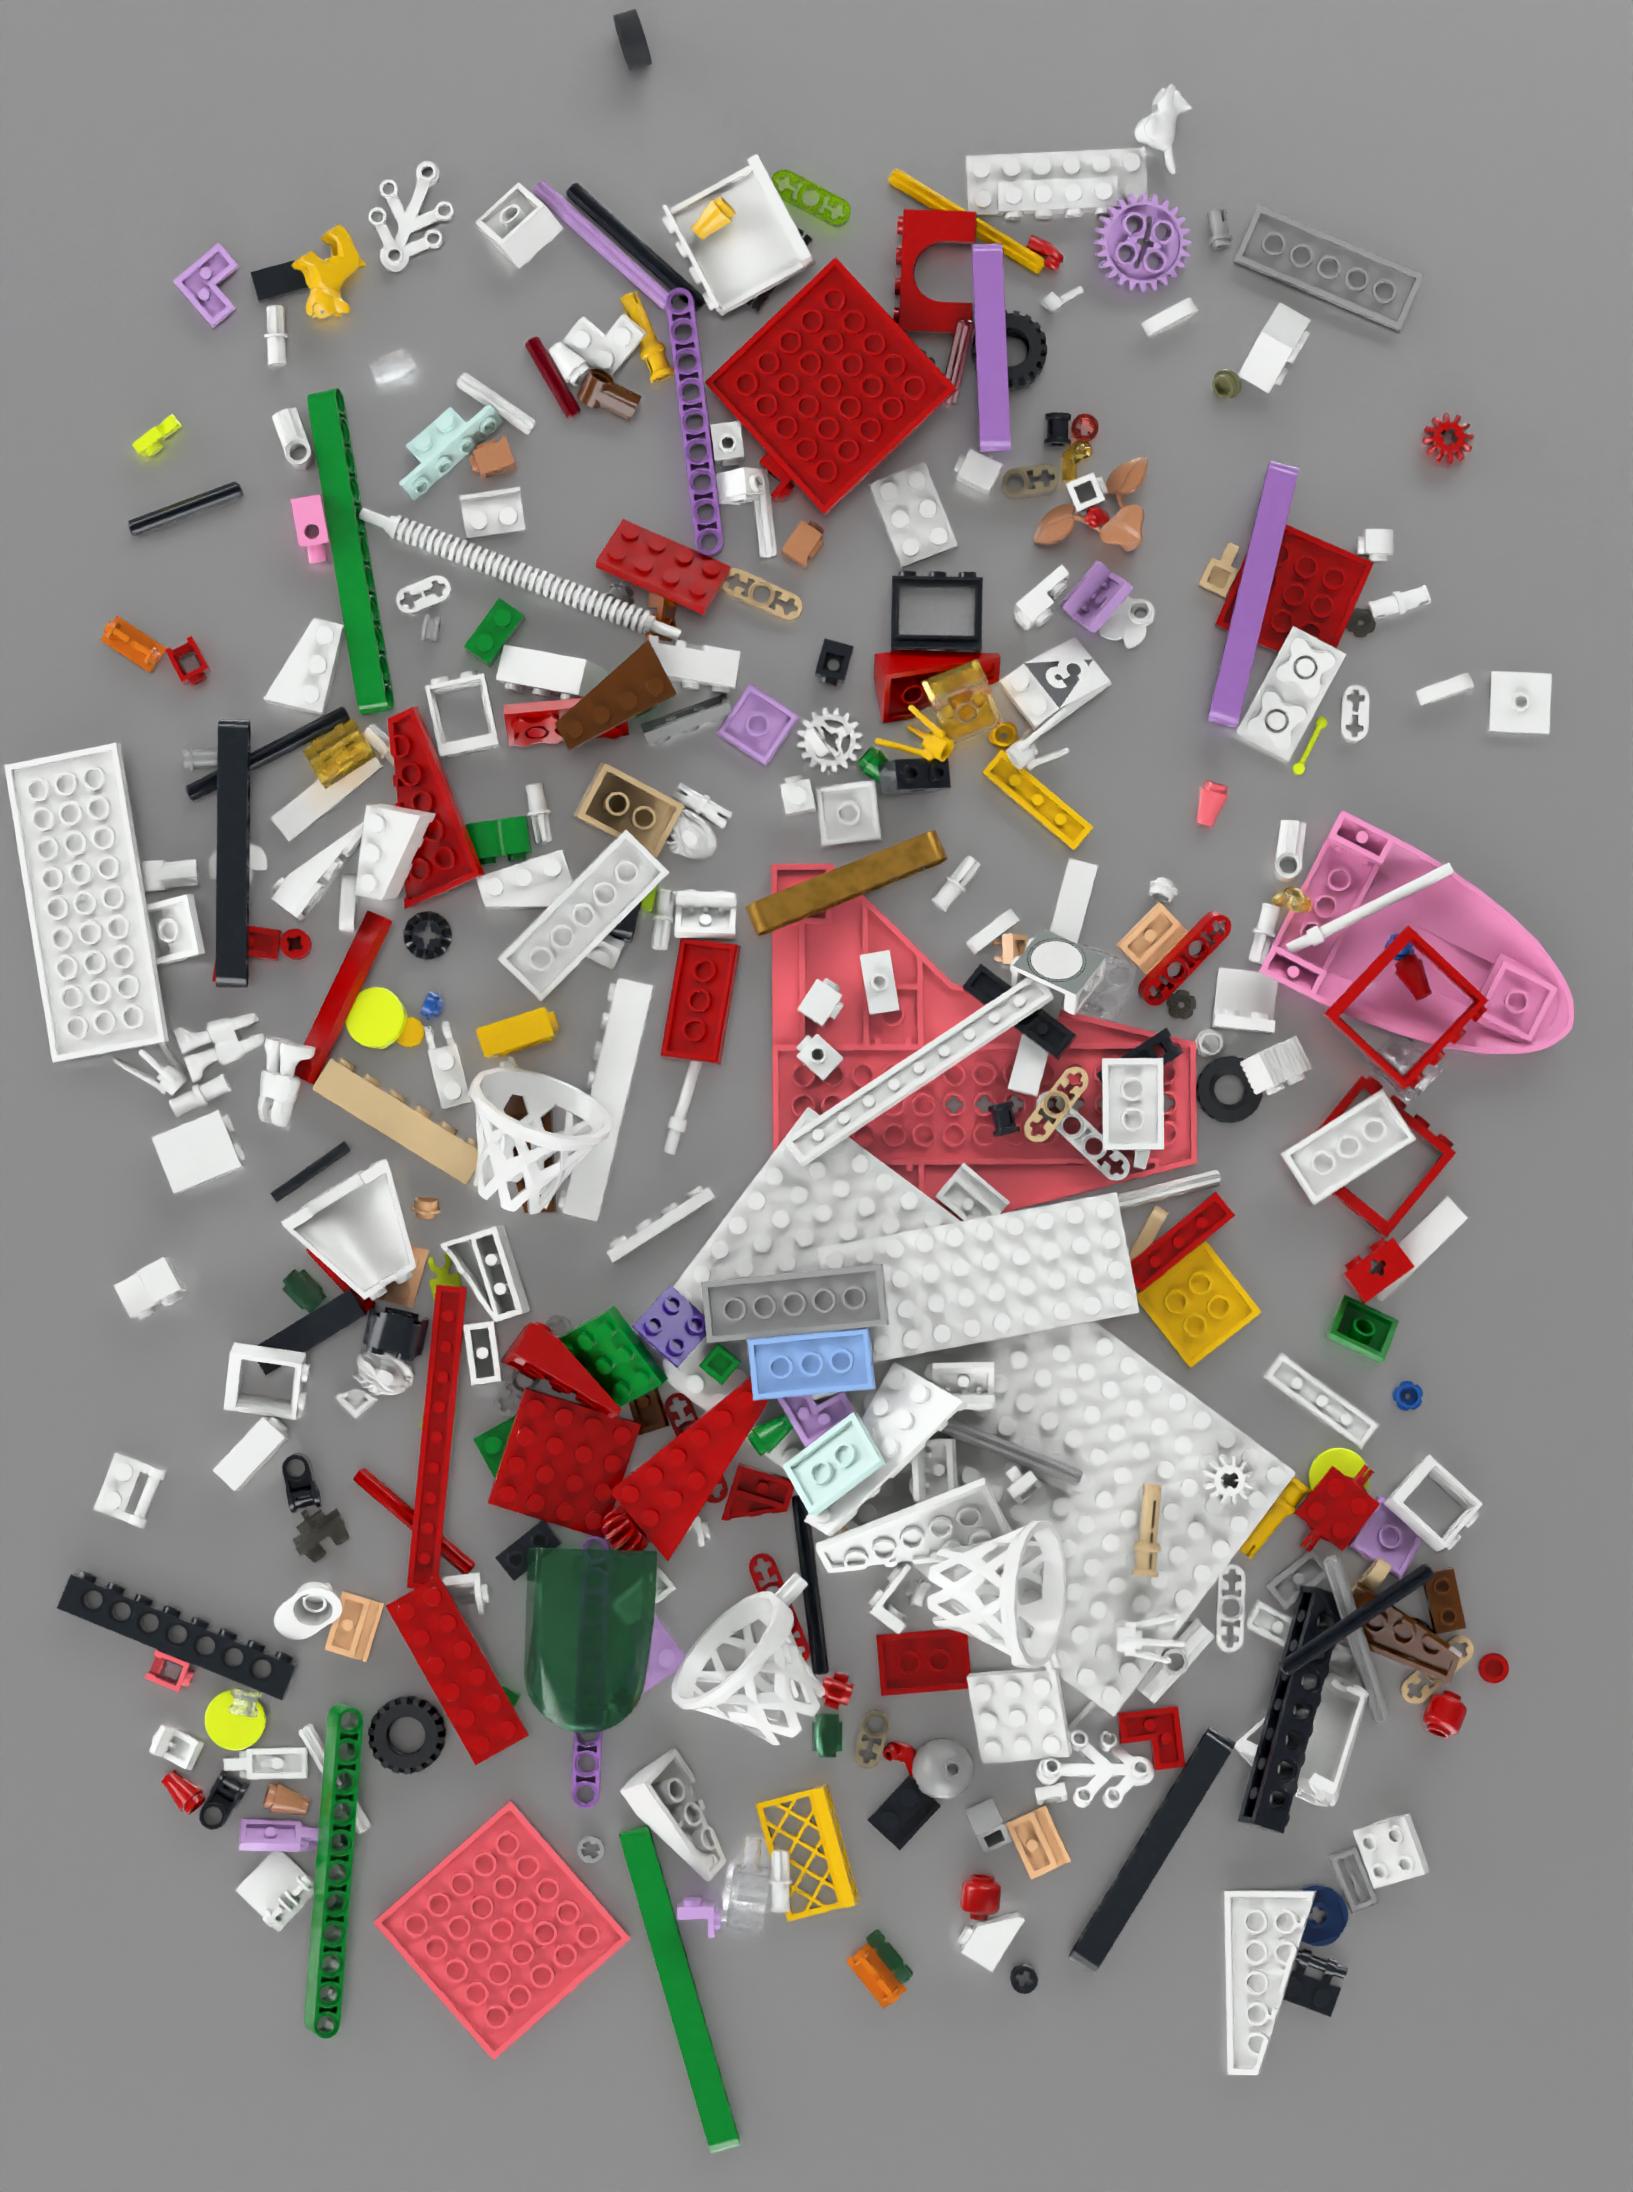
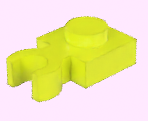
M171 414L160 425L154 426L132 443V446L142 458L146 455L152 457L163 448L162 443L166 440L165 438L180 429L182 425Z
M444 1254L446 1263L441 1268L435 1265L433 1257L428 1260L430 1269L437 1275V1278L429 1280L434 1302L436 1285L462 1287L459 1273L450 1274L449 1269L452 1266V1259L448 1254Z

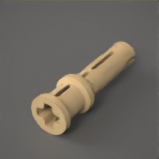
M1143 1483L1139 1540L1135 1541L1133 1549L1136 1550L1135 1568L1131 1570V1575L1158 1577L1159 1575L1156 1571L1157 1552L1161 1551L1160 1543H1157L1163 1485Z

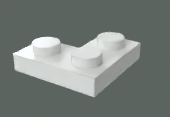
M622 314L606 335L588 319L582 317L563 341L578 355L588 361L593 368L603 370L613 377L647 333L626 314Z

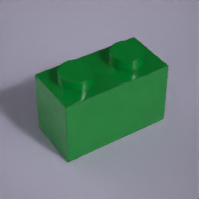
M498 598L464 645L465 650L491 668L502 653L503 646L508 645L526 620L524 615L501 598Z

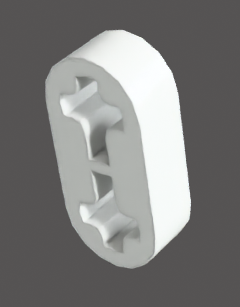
M1192 297L1187 298L1147 319L1142 323V326L1150 338L1185 321L1198 313L1199 310Z
M431 576L399 590L396 595V605L406 615L420 613L446 602L451 596V585L443 576ZM438 582L440 586H446V589L442 590L443 596L437 597L436 594L425 595V592L433 589L432 584ZM410 593L412 597L422 594L423 598L414 602V608L410 609L408 605L402 606L401 603L405 600L404 595Z
M1466 673L1416 691L1420 706H1424L1474 688L1470 673Z
M1357 684L1346 688L1341 697L1340 733L1343 739L1351 743L1363 740L1367 735L1369 725V693L1366 688ZM1353 691H1358V696L1364 699V701L1358 703L1357 711H1352L1353 703L1352 701H1347V696H1351ZM1352 716H1357V726L1362 727V731L1358 732L1356 737L1351 736V731H1346V726H1350L1352 723Z
M342 874L339 931L355 932L358 896L355 895L357 874Z
M1009 909L969 939L966 945L976 955L1020 920L1013 910Z

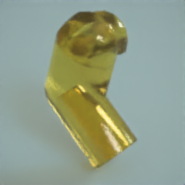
M1083 440L1075 441L1062 454L1063 482H1071L1077 479V463L1083 458L1090 457L1093 452L1092 445L1089 442H1084Z
M1287 887L1274 893L1272 896L1275 906L1282 907L1287 905L1296 913H1308L1312 907L1311 899L1305 897L1297 887Z

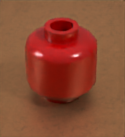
M1444 1691L1443 1694H1434L1430 1697L1423 1715V1722L1427 1725L1426 1730L1441 1738H1449L1450 1735L1459 1733L1467 1713V1708L1460 1702L1461 1697L1458 1694Z
M972 1874L970 1879L962 1883L960 1906L963 1911L970 1913L971 1919L988 1920V1915H993L999 1911L1001 1886L998 1882L994 1881V1876Z

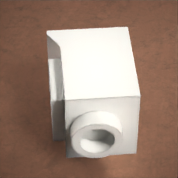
M743 467L716 474L719 504L740 505V503L758 500L760 495L765 494V480L762 469Z

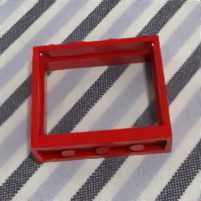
M1408 925L1331 1005L1323 1016L1393 1082L1404 1090L1408 1086L1413 1089L1425 1077L1421 1072L1426 1066L1430 1064L1434 1067L1445 1056L1446 1053L1442 1049L1449 1042L1455 1045L1465 1035L1467 1031L1463 1027L1471 1019L1477 1022L1488 1010L1484 1005L1489 1000ZM1410 942L1458 987L1472 1003L1402 1076L1339 1016Z
M1370 1075L1367 1079L1360 1076L1316 1131L1341 1116L1362 1090L1372 1096L1383 1088L1382 1084ZM1392 1095L1390 1099L1408 1127L1442 1155L1388 1221L1345 1186L1332 1193L1335 1198L1384 1238L1388 1237L1456 1154L1451 1149L1454 1144L1441 1133L1435 1136L1428 1130L1430 1124L1418 1114L1412 1117L1404 1110L1407 1105L1395 1095Z

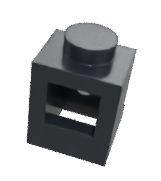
M824 638L815 671V676L821 677L819 683L831 687H837L838 682L844 684L854 646ZM832 660L839 663V668L835 671L828 668V663Z

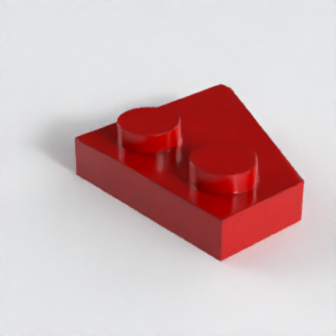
M739 1463L721 1520L728 1521L732 1518L755 1517L765 1513L787 1512L795 1487L789 1478Z

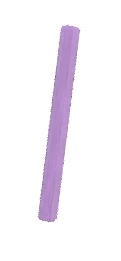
M542 180L534 187V195L659 308L663 310L667 308L666 297L668 292L548 183Z

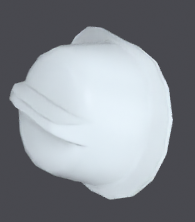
M321 1582L305 1583L297 1590L294 1596L285 1601L276 1610L274 1615L275 1627L286 1638L294 1640L306 1639L339 1618L342 1612V1602L333 1593L332 1585L329 1582L325 1584Z

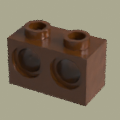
M1448 1567L1433 1570L1434 1578L1423 1585L1433 1633L1441 1634L1465 1629L1466 1624L1454 1568Z

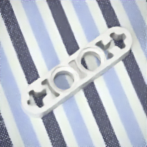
M1044 1092L1039 1096L1036 1101V1108L1048 1092ZM1052 1096L1050 1099L1054 1097L1057 1100L1055 1107L1061 1112L1063 1107H1065L1064 1100L1060 1096ZM1071 1107L1055 1130L1106 1178L1112 1181H1119L1125 1178L1129 1173L1130 1164L1119 1150H1111L1113 1154L1108 1157L1114 1162L1121 1160L1124 1163L1121 1166L1124 1171L1121 1175L1117 1172L1111 1175L1109 1173L1111 1166L1106 1161L1103 1162L1102 1166L1097 1163V1160L1102 1158L1107 1150L1102 1148L1101 1153L1098 1155L1087 1153L1085 1149L1087 1140L1097 1138L1103 1145V1135ZM1042 1109L1039 1110L1038 1113L1043 1116V1119L1049 1120L1052 1125L1055 1123L1052 1120L1053 1118L1047 1116ZM1069 1117H1075L1081 1125L1079 1132L1073 1135L1066 1133L1063 1129V1122Z

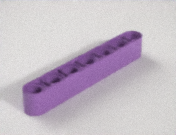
M1002 243L972 244L980 452L1011 451Z

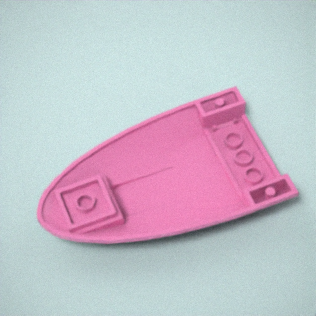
M1341 810L1283 921L1259 972L1325 1006L1331 1007L1385 949L1386 942L1390 939V936L1399 934L1409 925L1489 1000L1484 1005L1488 1010L1477 1022L1471 1019L1463 1027L1467 1031L1465 1035L1455 1045L1449 1042L1444 1048L1479 1054H1522L1551 1047L1566 1037L1572 1029L1574 1022V1002L1571 991L1558 967L1540 942L1509 912L1455 872L1324 938L1325 942L1315 947L1312 944L1295 954L1289 952L1286 944L1307 934V930L1315 926L1319 928L1443 866V864L1410 844ZM1413 946L1414 954L1423 961L1428 983L1433 992L1431 995L1416 1001L1413 994L1395 974L1397 970L1394 964L1398 961L1392 960L1349 1005L1343 1014L1400 1036L1433 1045L1468 1008L1472 1001Z

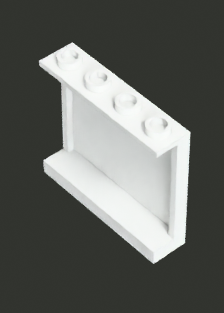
M758 154L747 159L749 166L675 207L669 209L666 204L662 206L667 215L662 219L670 234L676 232L680 240L675 243L683 259L689 257L693 264V267L689 269L697 285L703 283L707 291L702 294L710 310L716 308L721 316L816 264ZM721 196L736 212L732 217L733 221L702 240L691 227L699 219L712 199L716 200Z

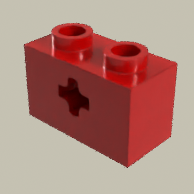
M1382 1237L1369 1247L1372 1253L1363 1260L1358 1255L1344 1265L1348 1271L1342 1275L1363 1304L1415 1267L1394 1238L1386 1241ZM1372 1260L1376 1264L1379 1262L1383 1263L1384 1267L1381 1269L1382 1276L1378 1273L1372 1275L1369 1272L1372 1268L1370 1263Z

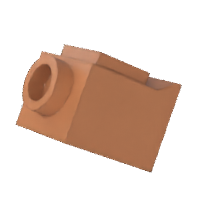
M503 435L499 442H496V439L477 445L476 450L473 451L474 455L468 456L474 474L480 472L482 479L517 468L505 435Z
M801 520L781 549V554L807 570L808 559L813 561L824 545L822 539L825 530L811 520L808 524Z

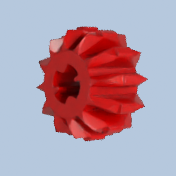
M1444 413L1442 422L1437 417H1434L1431 420L1434 427L1426 426L1424 428V432L1430 437L1423 438L1422 444L1432 445L1426 451L1427 456L1432 455L1434 452L1438 453L1435 458L1436 463H1440L1443 456H1446L1447 465H1452L1453 455L1461 462L1465 458L1462 451H1471L1472 446L1466 442L1473 440L1474 434L1464 433L1470 427L1468 422L1464 423L1461 427L1458 425L1461 416L1456 415L1453 422H1450L1449 414ZM1447 433L1452 434L1451 440L1453 442L1449 446L1445 445L1441 434L1444 437Z
M621 1505L611 1510L601 1521V1530L607 1537L606 1541L610 1542L612 1549H616L622 1556L625 1555L631 1558L634 1555H638L651 1542Z

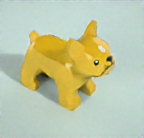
M338 224L329 229L320 238L324 243L330 245L332 257L322 260L310 250L291 264L294 269L302 271L305 276L306 284L310 288V296L307 299L305 311L310 317L315 319H324L332 315L339 318L341 312L349 313L351 311L349 305L341 298V286L358 267H365L366 265L365 261L360 258L352 242L351 235L344 227Z

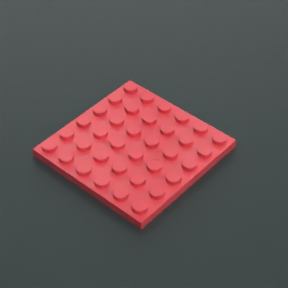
M511 1800L373 1922L493 2060L631 1939L630 1935Z

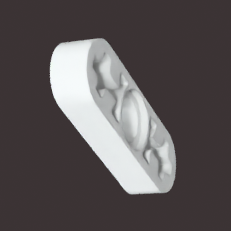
M1228 1564L1217 1578L1215 1641L1217 1646L1225 1652L1237 1651L1242 1646L1244 1640L1246 1575L1244 1570L1236 1564ZM1229 1569H1234L1235 1574L1240 1575V1580L1234 1582V1591L1240 1590V1596L1234 1594L1222 1596V1589L1229 1591L1228 1581L1223 1580V1575L1229 1574ZM1228 1599H1234L1239 1604V1611L1233 1617L1225 1616L1222 1612V1604ZM1221 1620L1228 1622L1239 1620V1627L1232 1625L1233 1635L1238 1636V1640L1232 1642V1647H1227L1226 1642L1221 1641V1635L1227 1634V1625L1221 1626Z

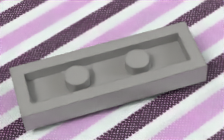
M722 694L642 723L641 727L648 744L652 742L659 744L669 740L671 735L680 732L684 734L691 733L704 723L721 722L726 719L727 715L733 712L726 694Z

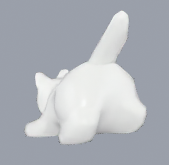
M1172 83L1166 90L1162 88L1155 96L1152 103L1153 113L1139 121L1135 127V136L1139 143H1144L1153 149L1163 151L1166 167L1171 174H1175L1176 166L1172 144L1176 133V119L1180 113L1191 110L1193 107L1186 102L1180 91H1175L1176 87Z

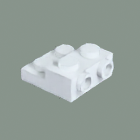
M1062 564L1015 604L1014 620L1025 632L1034 625L1038 628L1042 627L1052 618L1053 600L1062 594L1068 585L1069 572Z
M193 894L147 904L157 966L205 954Z

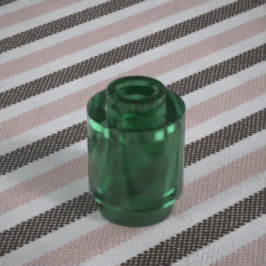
M294 1269L282 1281L285 1284L282 1290L301 1310L306 1309L309 1313L314 1311L327 1297L322 1292L324 1289L305 1269H302L300 1272Z
M815 1714V1721L812 1722V1751H817L818 1757H836L837 1751H843L842 1721H839V1714Z

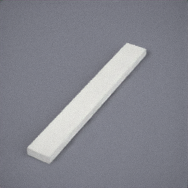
M1069 858L1050 932L1078 944L1098 865ZM1047 986L1053 994V1000L1042 1006L1041 1009L1058 1021L1065 994ZM1023 1034L1008 1090L1038 1097L1049 1053Z

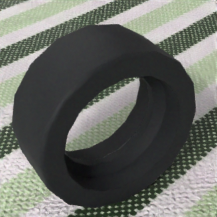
M636 9L613 15L615 28L628 69L631 71L651 65L652 60Z

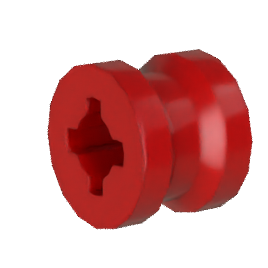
M290 929L282 935L280 948L288 958L301 960L309 955L312 949V942L304 931Z

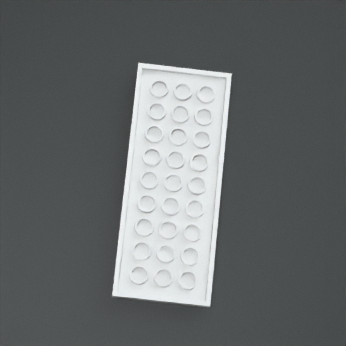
M112 743L4 765L52 1062H62L168 1042L167 1026L121 744Z
M1117 1192L817 1248L820 1270L883 1264L889 1325L870 1327L873 1363L1140 1312Z

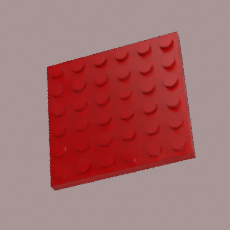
M836 257L704 382L825 515L958 390Z

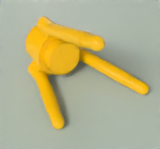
M909 705V710L933 731L925 734L911 725L907 726L909 732L923 740L922 748L925 750L880 738L875 739L876 744L918 755L928 761H932L933 758L941 762L945 761L951 754L954 746V741L946 737V731L937 727L913 705Z

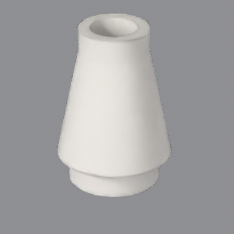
M561 341L552 346L548 353L553 358L565 381L573 386L580 385L590 369L589 362L566 347Z

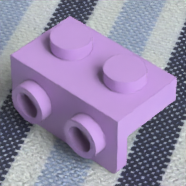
M1096 561L1061 602L1060 607L1076 623L1095 634L1107 622L1108 617L1125 601L1133 587L1128 581L1111 572L1102 562Z
M702 1896L684 1897L683 1902H678L677 1920L708 1919V1938H714L715 1930H721V1909H715V1901L703 1902Z

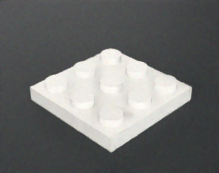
M1046 1667L969 1673L967 1682L981 1764L1070 1757L1072 1749L1058 1668H1054L1053 1672H1047Z

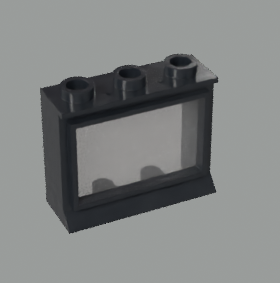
M899 571L898 576H892L891 651H896L897 649H944L945 651L957 652V650H975V652L981 653L983 577H976L975 572H959L958 577H946V572L942 571L928 572V576H916L915 571Z

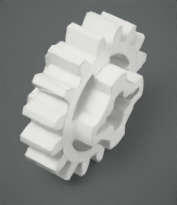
M823 708L822 716L812 712L813 721L804 720L802 723L807 728L806 731L811 727L816 728V731L824 741L823 730L830 737L837 736L835 740L837 752L829 744L827 745L830 749V752L827 754L832 755L835 760L819 758L804 737L806 731H798V736L804 738V741L798 743L797 746L800 749H806L801 755L803 760L812 759L809 765L810 768H814L819 764L821 765V773H824L827 767H831L833 774H835L839 765L845 770L848 769V759L856 762L857 757L853 751H860L862 746L855 743V741L862 738V733H854L858 723L853 722L850 724L848 722L850 718L849 713L840 717L838 708L834 710L833 714H829L827 708ZM826 721H834L843 726L839 728L829 727ZM850 736V746L844 754L841 748L842 741Z

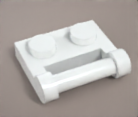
M115 1452L93 1509L144 1529L147 1523L145 1517L160 1480H164L166 1471ZM142 1472L149 1475L136 1510L132 1514L126 1510Z

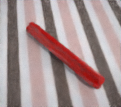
M360 1469L353 1478L354 1482L412 1530L414 1510L367 1469ZM443 1536L441 1556L460 1573L469 1574L475 1567V1562Z

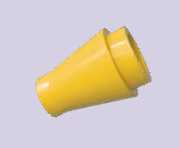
M719 196L716 200L712 199L691 228L699 238L704 240L712 233L732 222V217L736 212L723 197Z

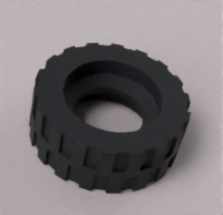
M1236 1056L1220 1057L1206 1065L1198 1076L1196 1098L1201 1106L1200 1108L1210 1118L1218 1122L1235 1123L1242 1121L1257 1110L1262 1100L1263 1092L1257 1095L1253 1093L1254 1089L1251 1088V1083L1248 1082V1078L1245 1076L1246 1072L1240 1066V1062L1245 1060ZM1224 1075H1235L1244 1084V1095L1235 1104H1224L1215 1095V1084Z

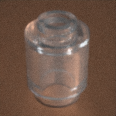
M403 348L376 358L375 362L370 363L378 386L383 384L389 386L414 377L413 370L417 369L412 353H406Z

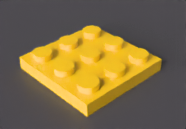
M1207 1241L1196 1247L1143 1292L1136 1294L1138 1303L1189 1368L1193 1367L1262 1313Z

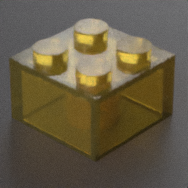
M978 659L921 682L938 727L946 731V737L953 740L954 744L1003 725L989 683Z

